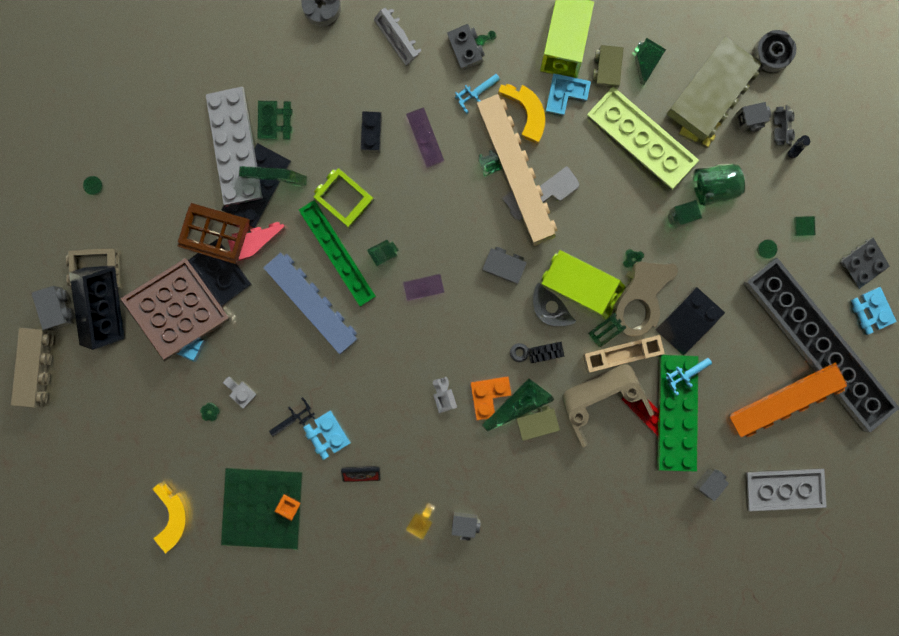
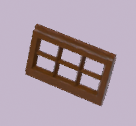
M191 203L186 213L177 247L236 264L243 247L250 220ZM195 215L207 218L204 228L192 225ZM210 220L223 223L220 233L208 230ZM227 224L240 228L237 238L224 234ZM190 229L202 232L199 242L187 239ZM206 233L219 237L216 247L204 244ZM223 238L235 241L232 252L220 248Z

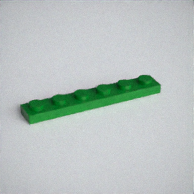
M313 200L300 208L299 212L358 305L361 307L374 299L376 295L316 201Z

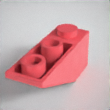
M275 222L269 224V228L261 229V227L250 229L251 233L246 234L237 262L254 258L286 229L285 225ZM238 233L232 234V237L237 238ZM228 240L229 247L232 252L235 245V241Z

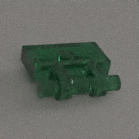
M258 100V140H277V132L283 133V140H290V134L293 129L291 126L293 109H291L290 101H284L283 108H278V101ZM278 115H283V126L278 125Z

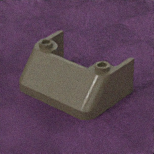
M622 364L564 393L563 402L583 448L588 445L580 428L589 421V413L586 407L621 391L623 397L629 402H636L642 399L649 415H654V411L630 365Z

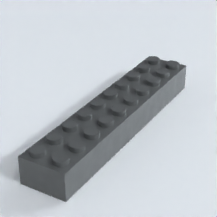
M778 258L769 261L744 282L745 286L815 372L836 362L847 383V387L844 388L845 391L835 396L864 432H872L899 410L896 402Z

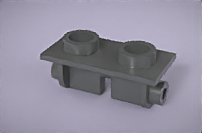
M785 105L786 110H784V107H776V111H774L775 125L782 124V128H775V142H777V146H783L784 142L792 146V141L795 140V131L792 129L795 115L794 110H791V107Z

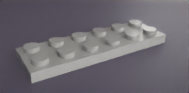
M238 87L206 94L224 206L263 199L244 88Z

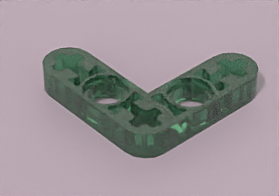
M239 167L238 176L242 178L279 180L290 185L307 186V176L292 170Z

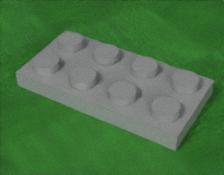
M824 469L746 472L748 511L827 508Z

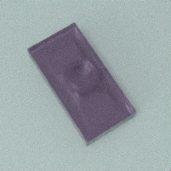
M440 274L403 282L407 301L445 293Z

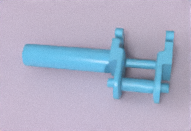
M495 74L472 92L470 91L471 87H467V85H465V89L461 92H455V98L460 100L458 103L466 114L469 111L464 106V102L471 97L480 102L481 100H479L478 95L497 83L500 78ZM468 92L470 95L463 100L461 96Z
M709 358L703 360L684 374L682 373V368L676 367V371L671 374L666 373V379L670 382L668 385L676 396L679 395L676 392L677 388L675 385L681 380H684L689 388L693 387L689 383V378L712 365ZM679 374L681 378L674 381L672 378Z

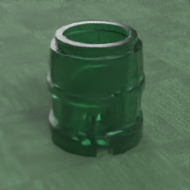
M718 164L708 168H698L693 172V182L697 181V187L694 190L700 205L707 206L712 205V203L726 202L740 197L745 192V178L738 164Z

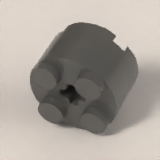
M301 0L306 18L316 26H327L335 22L340 16V0ZM321 2H324L325 6L322 5V7L319 8V7H318V4H321Z
M772 30L766 33L755 45L754 58L762 63L760 68L767 72L781 71L795 58L796 43L787 32ZM773 48H775V51L778 52L777 54H774V52L772 51Z

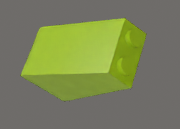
M555 0L540 72L573 78L578 77L594 1Z
M559 250L558 254L556 253L551 260L552 265L549 271L546 270L543 274L542 285L608 321L613 313L616 301L626 289L625 285L621 280Z

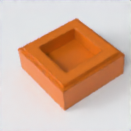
M284 494L274 512L292 521L301 503Z

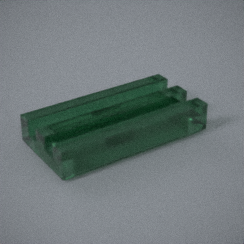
M613 313L588 332L599 348L627 328L625 325L622 326L620 324L622 322L620 319H616V313ZM608 322H613L612 325H610L604 331L599 333L597 336L594 334ZM614 327H617L618 330H616L602 342L599 340V338L604 336Z

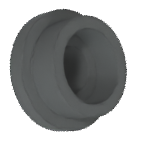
M522 343L513 345L510 350L511 358L516 362H524L529 356L528 347ZM518 349L523 351V355L520 357L516 355Z

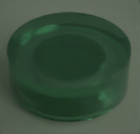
M89 176L83 182V189L90 195H98L103 190V182L96 176Z
M769 239L760 242L757 247L759 256L764 259L774 257L778 250L776 243Z

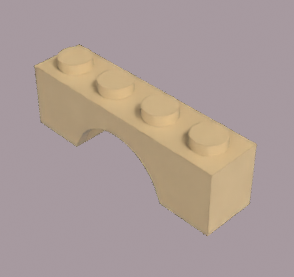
M657 335L585 353L583 356L587 372L590 373L665 353L661 337Z

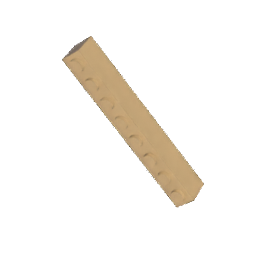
M497 94L477 102L479 112L534 246L556 238L555 232L558 231L554 220L550 221L548 217L550 213L547 203H543L541 200V196H543L542 190L539 185L536 186L534 183L535 173L533 168H528L527 166L528 156L525 150L521 151L519 145L522 142L519 134H514L512 127L515 125L512 117H507L505 110L508 108L504 98L500 100Z

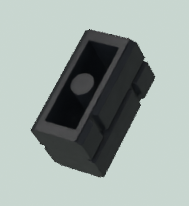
M362 111L361 152L381 153L382 113Z

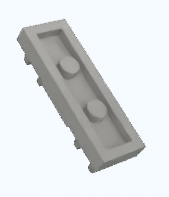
M384 8L376 15L374 21L404 64L408 65L421 52V49H414L415 40L409 42L404 30L397 23L400 18L393 19L391 14L394 10Z

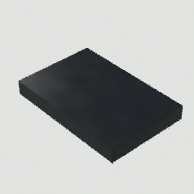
M218 239L214 240L209 245L216 247ZM221 243L220 248L225 249V247ZM197 253L188 260L221 307L252 285L237 263L234 264L201 253Z

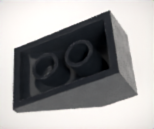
M694 287L655 330L684 356L716 324L725 312L698 287Z

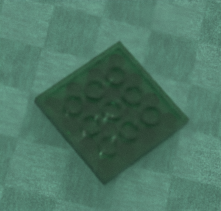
M225 468L221 545L298 549L301 505L292 521L274 511L284 494L301 503L303 472Z

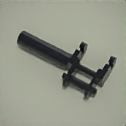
M803 135L797 139L788 151L789 158L797 157L810 144L809 136Z
M304 397L301 399L304 401L306 408L296 414L291 406H289L288 409L292 415L269 431L272 437L296 422V419H299V424L305 426V422L310 418L315 419V413H311L310 410L312 408ZM308 411L309 415L301 419L300 415Z

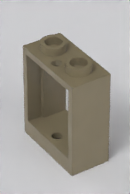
M117 249L68 251L66 265L69 267V272L77 270L76 256L107 255V266H115L117 285L120 288L119 252ZM68 274L67 285L70 286L71 289L70 276Z

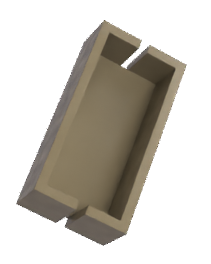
M19 328L11 405L36 408L44 407V403H47L48 393L45 391L46 384H49L50 380L48 365H51L52 354H50V346H53L54 343L52 331Z

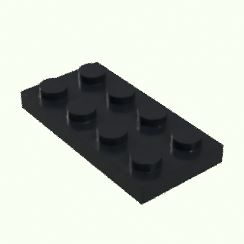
M259 143L256 144L254 150L263 199L223 206L221 209L225 213L249 219V225L254 228L260 222L292 162Z

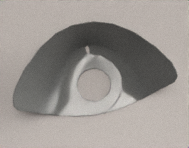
M537 283L533 294V305L538 318L552 326H568L576 323V320L571 316L564 303L555 294L548 291L540 283ZM549 301H555L558 304V310L555 313H549L546 310V304Z

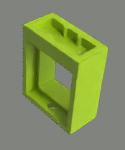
M339 168L336 171L333 169L326 177L328 179L324 185L320 184L315 189L314 199L350 228L374 201V198ZM339 176L364 197L346 218L321 198Z

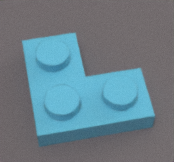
M553 74L546 112L564 116L568 97L587 101L591 81Z

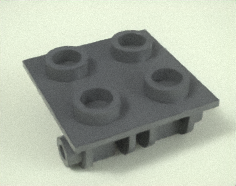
M874 237L865 240L864 244L856 247V250H852L848 256L842 257V261H840L841 265L848 269L859 289L890 267Z

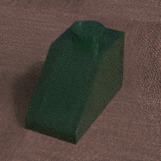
M648 38L644 42L640 41L634 50L637 52L635 61L640 82L645 85L666 51L665 48Z
M385 240L369 248L367 251L379 269L397 258L396 252L399 250L393 241L389 243L388 240Z

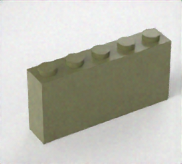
M725 36L667 112V115L700 140L704 141L707 137L711 139L718 130L715 128L717 123L722 124L728 116L726 111L729 107L731 109L735 107L739 101L737 99L740 93L743 95L750 87L747 84L750 79L755 80L761 72L759 67L762 63Z

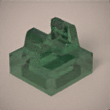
M489 150L490 155L483 157L482 154L479 155L478 160L484 176L502 169L497 153H494L492 150Z

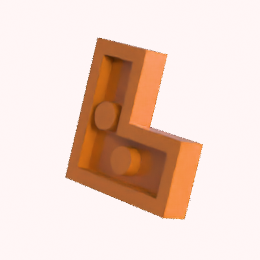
M508 376L471 382L476 420L495 418L493 398L511 395Z

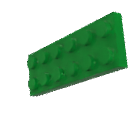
M659 355L657 471L697 472L698 373L689 378V383L693 385L691 388L687 386L684 380L676 383L675 387L677 388L676 392L679 393L678 396L673 393L668 385L670 381L666 379V373L671 374L676 371V367L682 368V373L684 374L687 370L698 364L699 356ZM677 374L672 379L676 381L681 377Z

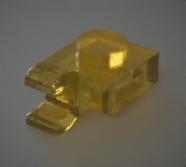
M428 503L421 515L416 512L406 530L423 539L433 523L428 518L434 510V506Z

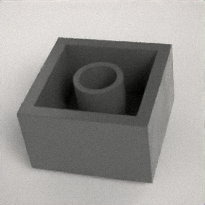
M51 286L31 293L42 330L53 331L74 324V312L67 303L69 296L62 287Z

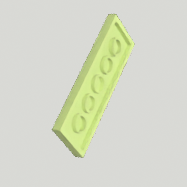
M612 87L587 114L591 120L672 190L699 163V160L615 87Z

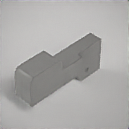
M567 166L540 186L543 196H541L542 202H545L551 196L560 202L578 189L579 182ZM511 191L502 199L510 208V213L514 219L519 221L523 217Z

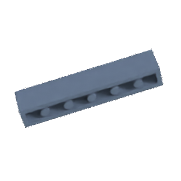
M280 252L263 268L339 354H342L358 340L356 338L358 333L351 325L347 327L343 323L345 319L338 311L336 313L333 312L330 308L332 304L326 297L322 299L318 295L320 290L313 282L309 284L305 280L307 275L300 268L296 270L292 265L294 263L293 259L288 254L284 256Z

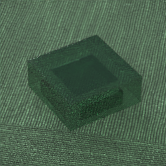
M815 216L794 217L795 236L816 235Z

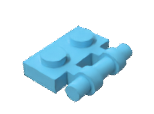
M881 287L863 294V303H860L858 297L851 300L854 313H857L861 322L859 323L861 329L864 328L866 335L874 332L871 327L872 324H875L877 330H880L897 322ZM865 308H868L872 318L867 319L864 312Z
M331 410L314 420L318 426L316 429L313 430L310 424L303 427L306 432L305 436L308 440H311L316 448V454H319L322 460L329 457L326 452L327 448L331 447L335 453L351 443ZM320 432L327 441L323 445L317 437V434Z

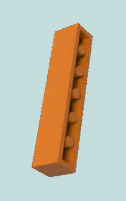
M835 362L731 413L730 418L740 437H750L756 434V430L762 427L767 429L773 426L774 421L778 419L783 421L791 417V413L797 410L802 412L808 409L809 404L813 402L818 404L827 399L826 396L832 393L834 395L845 391L844 388L847 387V383Z

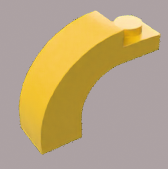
M501 84L498 95L520 104L525 110L527 122L521 138L539 144L545 127V112L541 101L533 91L524 85L521 86L518 92L516 91L517 88L510 84Z
M159 483L153 490L166 505L169 512V521L165 529L153 539L166 554L184 536L188 526L189 515L186 502L181 493L179 492L172 496L173 491L167 484Z

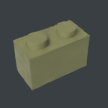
M601 45L599 50H596L595 62H598V66L593 71V80L596 81L595 86L619 88L624 47Z
M548 405L537 408L538 412L531 414L530 411L519 413L520 417L516 418L522 441L560 431L554 408L549 409Z

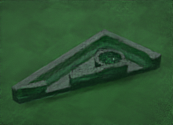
M529 378L482 426L485 430L490 431L552 402L554 398Z

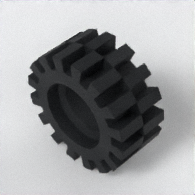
M562 341L528 348L531 363L565 357Z

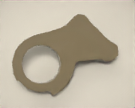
M636 262L633 265L632 271L627 272L626 275L632 281L613 307L614 324L622 333L628 336H639L648 332L652 326L656 328L660 318V308L656 295L668 281L673 280L677 276V266L673 263ZM639 299L645 305L646 316L641 325L630 328L624 321L623 312L630 301Z

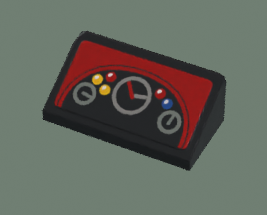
M379 466L343 467L341 469V476L343 482L380 481L381 471Z

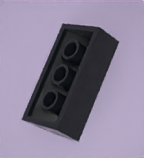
M115 266L84 267L69 272L79 345L94 350L125 339Z

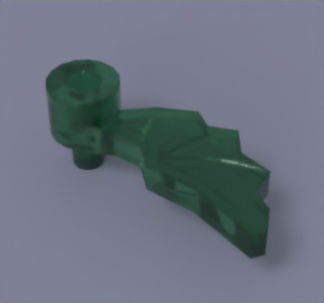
M489 31L488 35H479L475 39L477 45L484 46L487 40H495L497 34L494 31Z

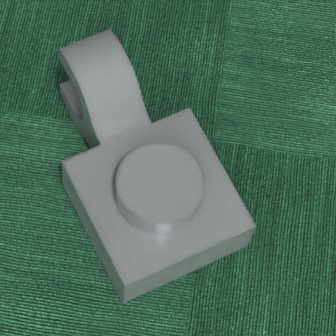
M227 377L223 382L233 391L229 396L243 409L257 395L243 381L238 385L233 379Z
M444 377L434 380L433 385L437 391V394H434V399L439 413L457 408L452 389L447 390L449 385L448 378Z

